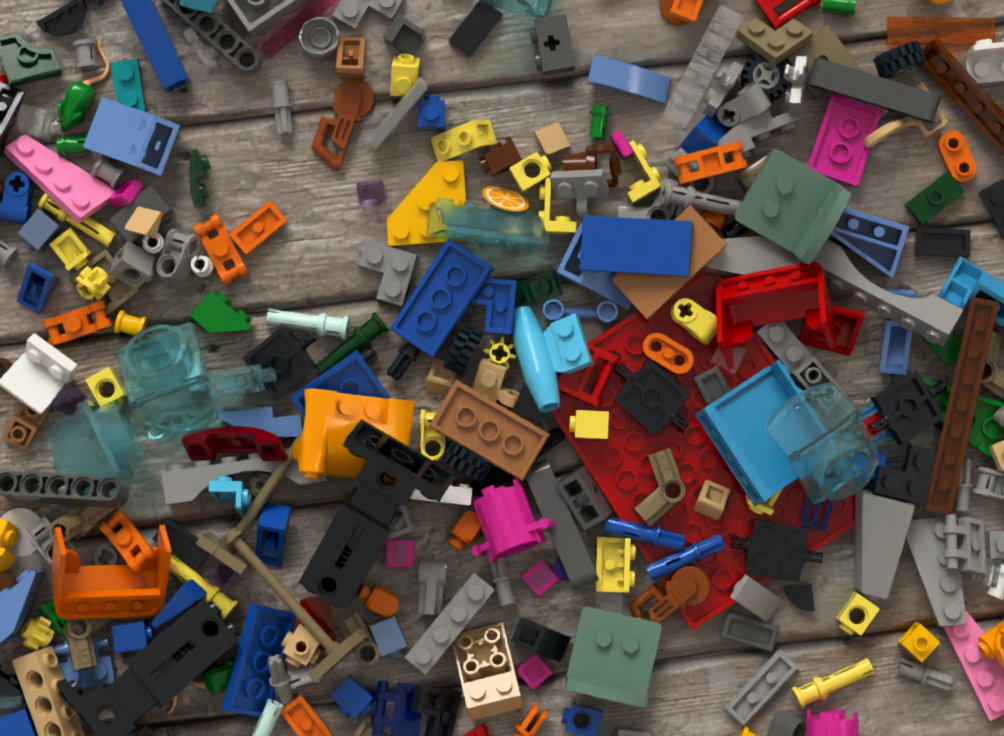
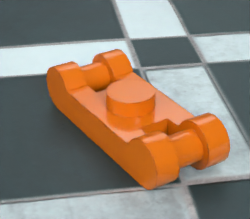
M742 141L673 158L675 167L679 168L680 176L678 179L680 185L748 168L746 159L743 160L741 152L743 150ZM731 153L733 162L726 164L724 154ZM696 162L698 171L691 173L689 163Z
M217 213L211 215L209 220L193 225L225 286L233 283L232 280L240 275L244 277L249 274ZM216 228L219 235L210 239L207 232ZM233 260L235 266L226 270L224 264Z
M97 301L88 306L43 320V327L47 329L49 334L48 343L54 347L112 327L110 318L107 319L104 311L106 309L105 301ZM94 313L96 319L95 323H93L90 314ZM63 324L65 333L60 335L58 326Z
M117 508L112 512L113 516L107 522L104 520L98 527L123 556L130 568L137 573L143 568L142 564L147 559L151 560L157 553L120 508ZM121 523L123 527L116 533L114 529Z

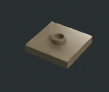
M829 25L815 33L809 43L785 59L790 66H795L796 56H807L808 79L815 58L856 70L860 68ZM806 86L815 100L826 93V91Z

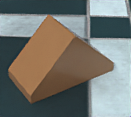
M340 37L336 60L338 79H365L366 38Z

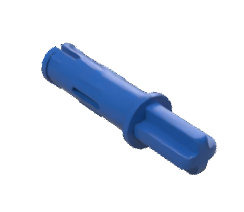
M610 516L606 519L603 533L653 544V547L659 545L682 550L685 543L684 535L661 530V526L653 528Z
M717 534L697 544L692 542V546L647 565L646 568L652 581L700 560V562H703V558L725 549L722 537Z

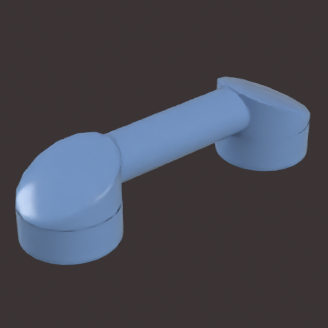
M550 299L544 303L542 313L545 319L551 323L575 313L579 316V319H597L599 323L607 325L616 320L618 308L611 301L601 302L597 309L565 308L559 300Z

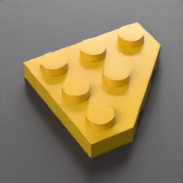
M463 160L436 162L387 218L389 247L446 243L448 238L454 242L469 241Z

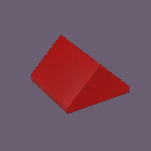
M831 305L834 316L836 350H830L824 331L811 330L806 323V317H804L798 339L802 344L850 356L865 313Z

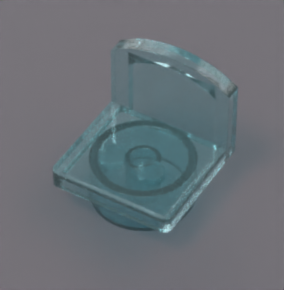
M191 322L177 327L154 325L145 328L137 333L126 346L118 349L117 354L130 407L147 438H168L191 432L209 423L218 416V413L224 411L222 401L209 378L198 335Z
M833 382L819 384L796 394L781 405L765 425L768 435L789 460L807 497L814 505L819 504L826 498L841 500L856 494L871 480L877 464L881 461V457L860 413Z
M117 399L102 406H99L98 402L85 400L77 404L79 412L50 426L51 453L60 474L111 477V479L121 482L134 475L129 465L145 458L139 437L127 413ZM91 486L84 490L83 496L90 492Z

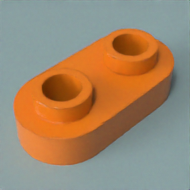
M957 131L945 132L938 140V151L947 171L950 172L953 178L958 183H966L975 176L977 171L974 158L961 133ZM950 139L956 141V148L949 147L948 141ZM960 164L967 166V173H962L959 170Z
M652 333L645 338L642 348L644 354L649 359L675 374H684L691 369L694 359L692 353L687 348L661 333ZM653 342L660 343L661 350L654 352L651 349V344ZM676 356L684 358L682 366L675 364L674 359Z

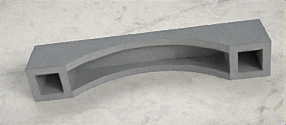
M827 239L812 261L822 266L827 286L833 292L842 293L850 297L856 304L869 307L881 317L889 318L899 323L904 329L924 336L930 343L939 344L944 347L963 312V309L940 297L926 299L910 298L878 287L856 270L842 246Z
M259 453L248 454V460L238 461L237 456L221 458V464L211 465V461L206 460L194 462V468L184 469V464L168 466L167 472H161L165 504L196 501L209 488V481H216L217 477H229L246 471L274 472L280 461H262ZM296 459L284 475L300 485L329 481L328 476H320V479L304 478V472L298 471Z

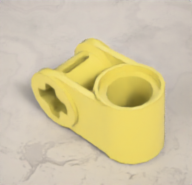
M688 298L680 299L672 305L670 315L674 322L686 329L694 338L708 345L717 333V317ZM686 305L688 307L687 313L690 315L680 317L681 311L678 307L682 308Z
M421 409V453L434 462L439 461L446 449V436L429 427L431 422L428 421H432L436 413L426 412L425 409ZM437 442L441 446L438 455L429 456L426 453L425 448L428 443Z

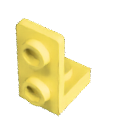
M490 119L472 120L431 138L438 162L450 160L474 149L488 148L497 143Z
M633 140L628 144L633 150V156L648 181L645 183L642 179L629 187L631 191L627 193L626 197L631 205L659 190L661 187L659 182L662 181L655 167L650 168L645 159L648 158L644 147L641 144L636 145Z
M546 178L545 184H540L539 200H545L544 211H539L538 227H544L543 234L575 235L576 222L571 221V217L556 216L555 221H549L551 181L550 178Z

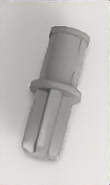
M273 81L271 86L274 105L271 106V109L275 113L276 132L279 135H287L292 133L290 109L293 108L292 104L289 103L288 81Z
M964 457L952 510L970 511V492L973 484L970 483L971 459L969 457Z
M505 557L498 558V562H490L494 579L491 582L495 584L499 607L515 604L516 600L514 599L510 582L512 576H509Z
M276 654L267 659L271 674L269 683L275 691L276 701L282 705H288L294 700L290 688L291 677L285 672L282 657Z
M902 658L899 664L900 669L897 670V674L919 681V685L925 683L943 691H948L952 685L951 676L929 668L930 665L928 664L923 666L906 658Z

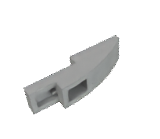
M767 108L759 115L750 117L736 125L714 147L742 141L743 150L741 152L743 160L751 157L749 152H752L755 148L752 140L755 139L759 143L771 138V133L781 130L782 133L793 130L797 128L795 123H798L801 117L791 116V111L772 118L769 108ZM731 153L724 154L725 162L732 159Z
M784 322L761 325L754 331L770 349L771 354L789 369L793 379L826 414H829L848 397L815 356L808 352Z

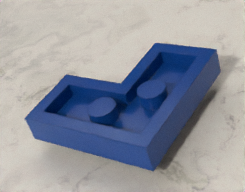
M488 278L472 301V305L487 306L485 333L512 335L518 281Z

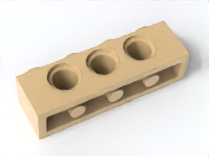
M53 646L12 660L38 736H85L77 714L56 690V684L64 679Z

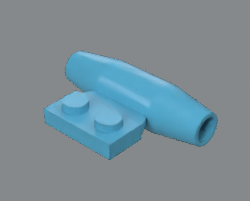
M522 306L515 309L513 342L525 383L539 411H553L560 407L557 373L571 374L594 365L579 316L574 313L551 323L543 332L531 307Z

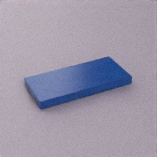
M583 215L579 270L689 277L693 222Z
M448 238L389 329L435 359L494 268Z
M250 603L221 710L260 717L267 700H274L275 691L269 683L271 674L267 659L276 654L280 655L284 665L286 655L283 654V650L285 647L281 646L287 633L293 631L296 620L293 612Z

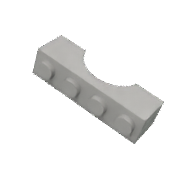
M474 572L407 653L405 658L426 675L495 591V588Z

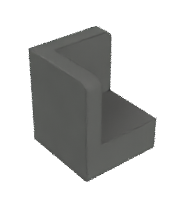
M397 14L383 38L386 43L404 54L414 55L426 35L423 29Z

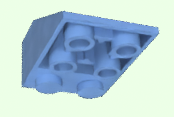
M102 97L83 148L159 177L162 175L180 125Z
M580 223L556 275L629 310L632 302L611 280L618 273L579 270L583 226Z
M44 568L25 570L16 578L18 582L16 586L7 587L0 592V648L4 647L19 634L23 625L28 620L46 573Z

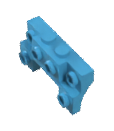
M960 256L941 287L938 297L961 309L965 305L970 307L972 297L999 302L995 322L1004 327V282Z

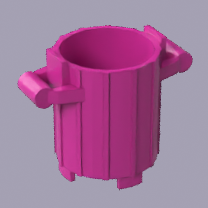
M519 479L513 480L515 486L495 488L494 485L482 489L483 497H472L473 505L486 539L485 543L471 548L472 555L480 557L488 555L490 562H498V558L514 555L532 548L540 542H546L542 531L554 528L555 522L551 518H541L538 522H535Z
M813 709L807 710L806 736H858V712L852 713V717H845V710L841 709L820 712V715H813Z

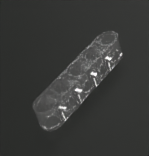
M723 4L719 5L661 120L685 131L744 15Z

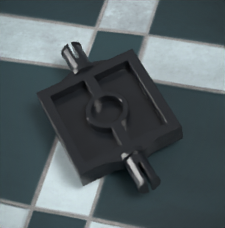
M283 325L245 355L242 359L250 368L253 376L252 379L241 386L243 390L247 389L245 393L250 395L251 392L260 386L267 390L273 400L276 401L317 369V365L310 358L306 349L318 340L317 336H313L315 333L309 331L308 334L299 340L294 337L286 325ZM276 381L275 384H269V385H264V384H263V383H266V382Z
M651 359L634 373L622 362L614 370L626 382L623 389L613 400L650 434L654 436L662 426L670 422L681 433L685 431L684 427L687 428L690 425L678 414L681 405L690 395Z
M916 370L874 395L870 399L879 412L880 419L868 425L869 430L875 428L870 432L876 435L884 428H887L897 444L900 445L944 418V415L937 405L936 396L947 390L946 385L939 388L945 382L940 380L929 387L923 382Z
M754 518L752 532L748 540L731 537L730 548L746 550L745 573L799 582L805 561L822 564L821 558H823V552L808 550L807 537L809 529L806 527Z

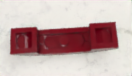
M227 426L212 428L187 435L182 439L183 446L190 460H215L218 453H259L262 461H287L289 458L278 436L253 427Z

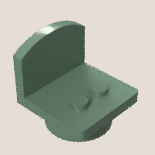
M773 149L734 213V218L739 223L794 253L800 261L810 265L840 219L851 197V193L842 185L781 150Z
M584 606L581 610L564 683L565 689L610 701L647 708L649 699L647 691L662 626L658 622Z

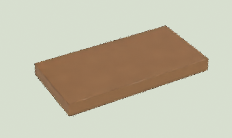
M691 205L675 219L676 221L693 222L689 277L618 273L611 279L648 320L728 246Z
M457 379L429 424L430 428L521 481L524 480L550 435Z

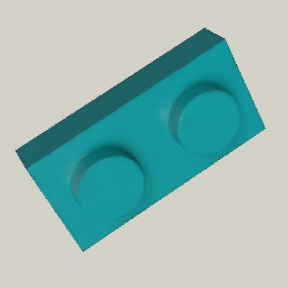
M136 58L111 62L116 101L147 113L139 60Z

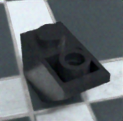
M521 615L510 642L560 662L571 637Z

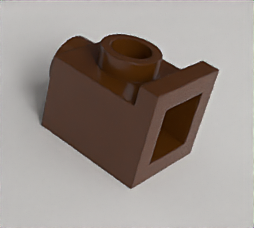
M510 136L505 138L506 144L501 145L499 142L486 149L487 153L479 159L485 173L491 172L492 176L495 177L509 170L511 166L522 160Z

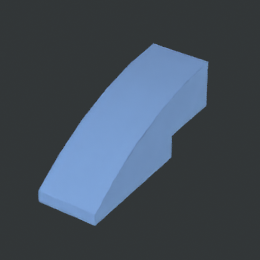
M594 55L587 84L613 90L614 93L665 104L671 78L635 65Z
M888 287L886 291L897 295L916 298L914 290ZM883 318L879 373L906 375L913 331L904 329L899 323L889 318Z
M274 407L218 413L219 419L233 426L258 428L271 432L278 437H297L303 429L302 415L276 417Z

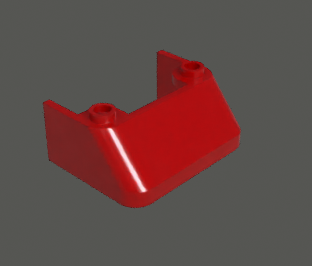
M811 262L810 265L801 263L729 277L720 281L716 286L717 343L728 369L734 368L733 347L749 343L754 336V327L806 317V323L811 330L824 331L830 350H836L834 316L825 274L819 263Z

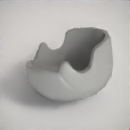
M314 17L303 23L298 39L306 53L312 57L323 58L329 56L338 47L340 32L336 24L328 18Z

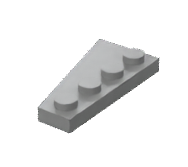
M945 517L911 520L906 535L907 547L915 562L918 576L923 583L937 626L966 625L967 620L959 561L958 570H947V560L944 559L946 536L943 535V526L946 525Z

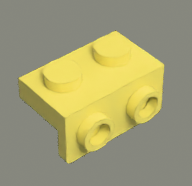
M597 537L596 573L599 580L596 581V592L629 593V587H634L635 571H630V560H635V544H630L631 538Z

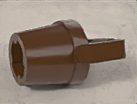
M613 145L587 146L585 152L563 155V171L597 169L596 154L610 153V174L613 179H607L609 188L616 187L618 185V175L621 174L620 158L617 157L616 147Z

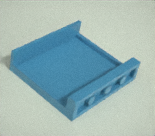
M780 360L767 366L694 414L754 507L765 502L786 485L839 451L835 446L834 438L826 432L821 424L819 415L811 409L806 401L804 392L795 385L789 369Z

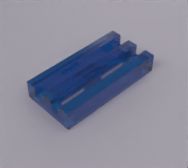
M812 472L799 525L826 532L839 479ZM817 479H819L821 483L811 522H808L807 517ZM830 482L832 484L821 525L816 524L826 484Z

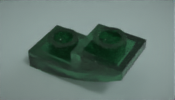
M199 149L192 151L189 167L191 196L197 209L208 206L206 199L210 198L205 182L200 184V180L209 178L207 170L211 169L207 154L202 155Z
M549 270L529 279L519 281L517 284L515 309L522 306L532 307L563 295L555 271Z

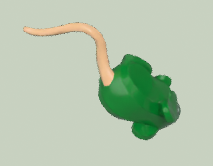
M100 39L98 40V50L105 63V72L100 76L91 77L83 82L73 81L70 84L64 101L58 102L57 106L61 131L63 133L85 120L84 114L87 109L91 108L95 99V92L90 85L105 79L109 74L110 63L101 48Z
M231 658L223 664L208 669L203 673V681L195 680L191 685L207 689L211 694L226 690L235 659ZM178 695L173 698L172 705L167 714L171 713L175 708Z

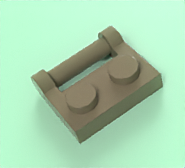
M105 249L73 273L69 280L73 285H77L78 282L75 279L87 266L91 270L95 267L103 269L109 276L107 284L111 286L106 294L112 302L106 305L104 310L108 318L140 291L109 274L114 257ZM95 296L89 300L90 303L98 301Z

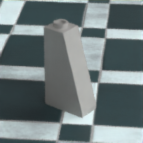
M764 236L723 239L728 246L704 267L701 272L734 277L801 264L802 261L794 253Z
M857 488L855 493V588L866 599L878 601V597L888 599L915 506L906 500Z

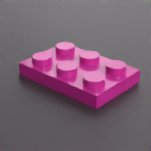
M832 93L807 166L829 179L855 188L858 187L870 148H866L863 141L868 135L877 130L883 110Z

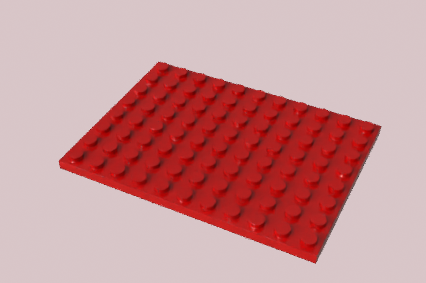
M701 271L649 320L638 310L588 342L620 357L619 364L622 362L632 373L640 370L650 360L644 354L642 346L645 338L652 333H661L687 348L692 353L694 361L691 369L684 374H675L654 362L690 395L681 405L678 413L690 424L687 428L684 427L685 431L683 433L670 422L662 426L653 436L613 400L623 389L626 382L614 372L618 367L617 365L614 366L600 398L602 402L599 408L559 390L560 407L550 411L620 520L649 526L634 510L637 505L658 488L648 455L671 449L680 478L685 486V495L682 500L673 505L649 527L658 528V526H661V530L684 535L685 543L683 549L692 546V542L697 544L717 534L722 537L725 544V549L703 558V562L699 560L687 565L697 567L705 572L711 587L709 595L704 602L694 606L687 605L685 610L677 608L691 631L736 603L730 596L733 593L735 584L744 575H747L760 585H764L773 579L771 577L745 573L746 550L730 548L732 536L748 540L752 532L754 518L808 528L807 548L809 551H816L855 526V493L857 486L837 455L833 454L786 485L773 505L774 512L772 515L765 512L763 515H760L749 508L745 498V491L694 415L707 405L693 378L718 366L727 385L732 390L774 363L775 360L763 341L754 332V336L749 343L733 347L734 368L728 369L717 343V333L711 342L705 345L694 338L686 329L674 322L670 315V309L675 302L683 298L693 300L703 309L716 316V286L722 281L720 275ZM686 305L682 308L678 307L681 311L680 317L690 315L687 313L688 307ZM653 342L651 349L654 352L660 351V343ZM676 356L674 359L675 364L682 366L684 358ZM597 358L583 389L584 392L591 394L605 360ZM557 373V380L561 373ZM576 410L608 411V439L574 438L575 432H569L570 416H575ZM706 479L731 489L724 510L718 520L694 511L695 503ZM676 483L667 484L665 494L669 498H676L679 495L680 489ZM633 540L648 564L681 551L659 545L653 547V544ZM676 571L658 578L665 590L666 581L668 579L671 580Z

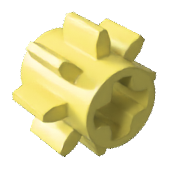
M87 266L75 279L78 282L77 290L79 294L89 300L95 296L99 301L111 288L107 284L109 282L108 274L99 267L91 270Z
M504 337L497 344L491 339V349H483L484 353L490 354V358L487 360L500 365L504 364L509 369L510 366L507 362L509 358L516 359V356L510 354L509 351L514 347V344L506 346L504 344ZM499 347H503L504 353L508 355L507 357H502L501 361H496V356L492 355V352L497 351Z
M37 616L35 620L29 618L20 632V636L25 638L22 644L32 650H38L39 646L46 648L54 635V630L49 628L52 622L42 616Z

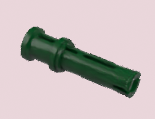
M373 312L372 318L361 327L356 326L352 336L316 364L317 370L320 374H323L354 351H359L364 346L366 348L370 347L374 339L383 332L387 333L390 329L380 316Z

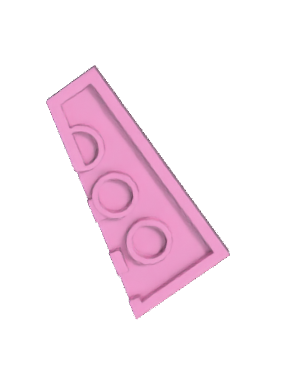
M26 134L5 147L4 154L78 224L110 203L109 198L116 191Z
M965 611L966 625L943 627L988 721H992L1004 715V670L996 658H984L977 648V644H979L978 637L984 634V632L968 612Z

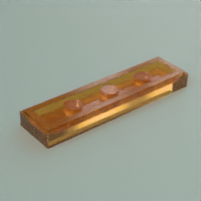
M888 16L886 45H905L908 42L917 40L920 45H928L935 38H938L943 45L973 46L976 45V41L983 39H992V43H995V18Z

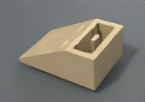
M503 622L459 633L452 642L471 721L524 708Z

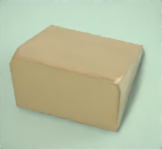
M559 122L535 131V136L546 158L570 147Z
M138 206L124 230L156 239L163 212Z
M435 358L427 376L425 390L446 396L455 382L457 374L443 367L445 361Z
M706 479L695 503L694 511L718 520L724 510L731 489Z

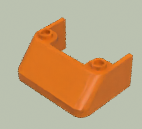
M159 525L157 545L152 547L157 555L151 560L147 559L142 564L143 568L137 573L129 565L80 566L78 553L71 549H65L61 527H55L52 576L54 607L57 616L62 619L151 617L159 614L165 605L172 554L165 525Z

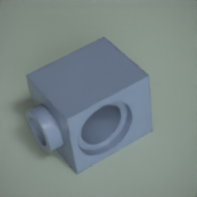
M38 208L19 230L18 234L23 237L21 243L32 252L37 249L43 253L64 228Z
M396 615L370 626L382 657L388 655L389 659L405 653L403 648L407 647L408 643Z

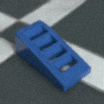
M189 579L151 622V625L154 628L163 625L196 604L204 597L206 591L193 579Z

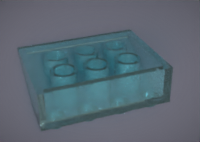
M438 198L437 202L429 204L426 236L449 238L451 240L523 250H533L549 245V237L540 216H533V211L531 210L512 213L506 212V210L491 205L490 209L480 208L479 203L464 202V206L453 204L454 200L447 198Z

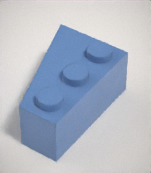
M845 207L831 235L893 279L909 226Z

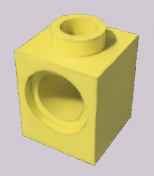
M535 152L511 166L509 172L522 194L544 182L546 178H550L551 174L549 171L552 169V166L545 155L540 157L538 152ZM529 165H535L539 168L540 174L535 178H529L524 172L525 168Z
M108 366L85 379L100 408L106 409L109 407L111 411L124 404L123 399L128 394L112 367ZM106 383H112L115 388L114 394L106 398L102 394V388Z
M576 410L575 416H570L569 432H575L574 438L608 439L609 412Z
M854 592L836 617L841 622L838 627L851 636L854 632L862 635L880 609L859 593ZM855 608H859L863 614L861 621L858 623H852L849 618L850 612Z

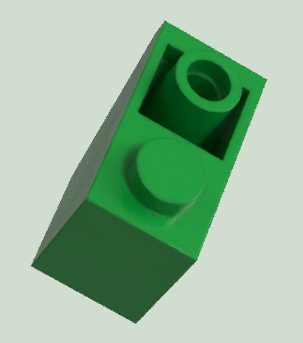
M210 291L189 315L213 335L251 332L254 329L250 324L252 318L241 309L238 312L234 311L229 306L232 301L220 291L217 295Z

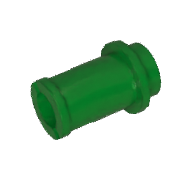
M823 0L822 12L846 14V17L854 15L856 0Z
M593 105V110L589 112L592 114L589 138L605 140L608 116H611L609 107Z
M62 135V138H57L58 155L63 154L64 157H67V154L91 153V150L83 148L87 136L65 138V135Z
M50 599L38 609L41 613L39 617L43 616L51 621L50 626L58 635L63 629L57 621L64 627L67 619L57 616L54 603Z

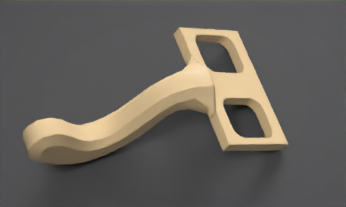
M923 82L915 87L928 91ZM938 106L937 114L941 118L942 123L932 131H928L922 121L903 116L868 135L863 143L866 148H871L889 135L909 126L920 127L925 137H928L949 122Z

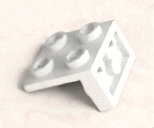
M1004 38L1002 39L1003 42L992 43V39L978 40L976 45L971 46L964 54L965 70L979 85L1004 82Z
M33 333L27 340L25 352L0 379V387L37 414L42 415L74 379L77 364Z

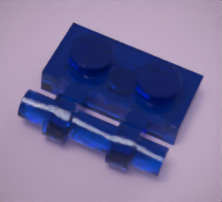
M378 681L377 691H374L373 700L376 701L375 712L371 716L370 723L373 725L372 736H383L384 726L391 727V736H419L421 714L410 711L416 685L398 682L395 693L388 692L389 682ZM386 702L394 703L393 717L385 716Z

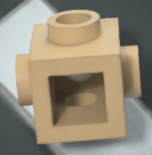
M301 624L298 625L294 633L289 631L281 646L285 647L283 650V654L287 656L285 661L298 669L300 665L307 667L309 662L314 665L322 652L318 648L320 642ZM302 643L307 648L304 652H298L296 650L297 645Z

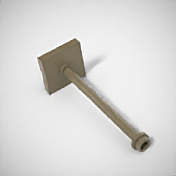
M302 430L286 452L289 457L288 460L280 461L236 526L237 530L243 532L240 536L241 538L295 460L293 459L292 449L293 445L300 439ZM211 532L200 536L196 545L240 575L250 569L251 565L232 544L226 546L225 540L220 539Z
M235 527L223 536V539L226 541L225 545L229 546L232 544L326 649L324 652L327 657L307 674L314 683L317 682L366 639L368 634L360 628L341 644L337 641L334 642L241 539L240 536L243 532Z

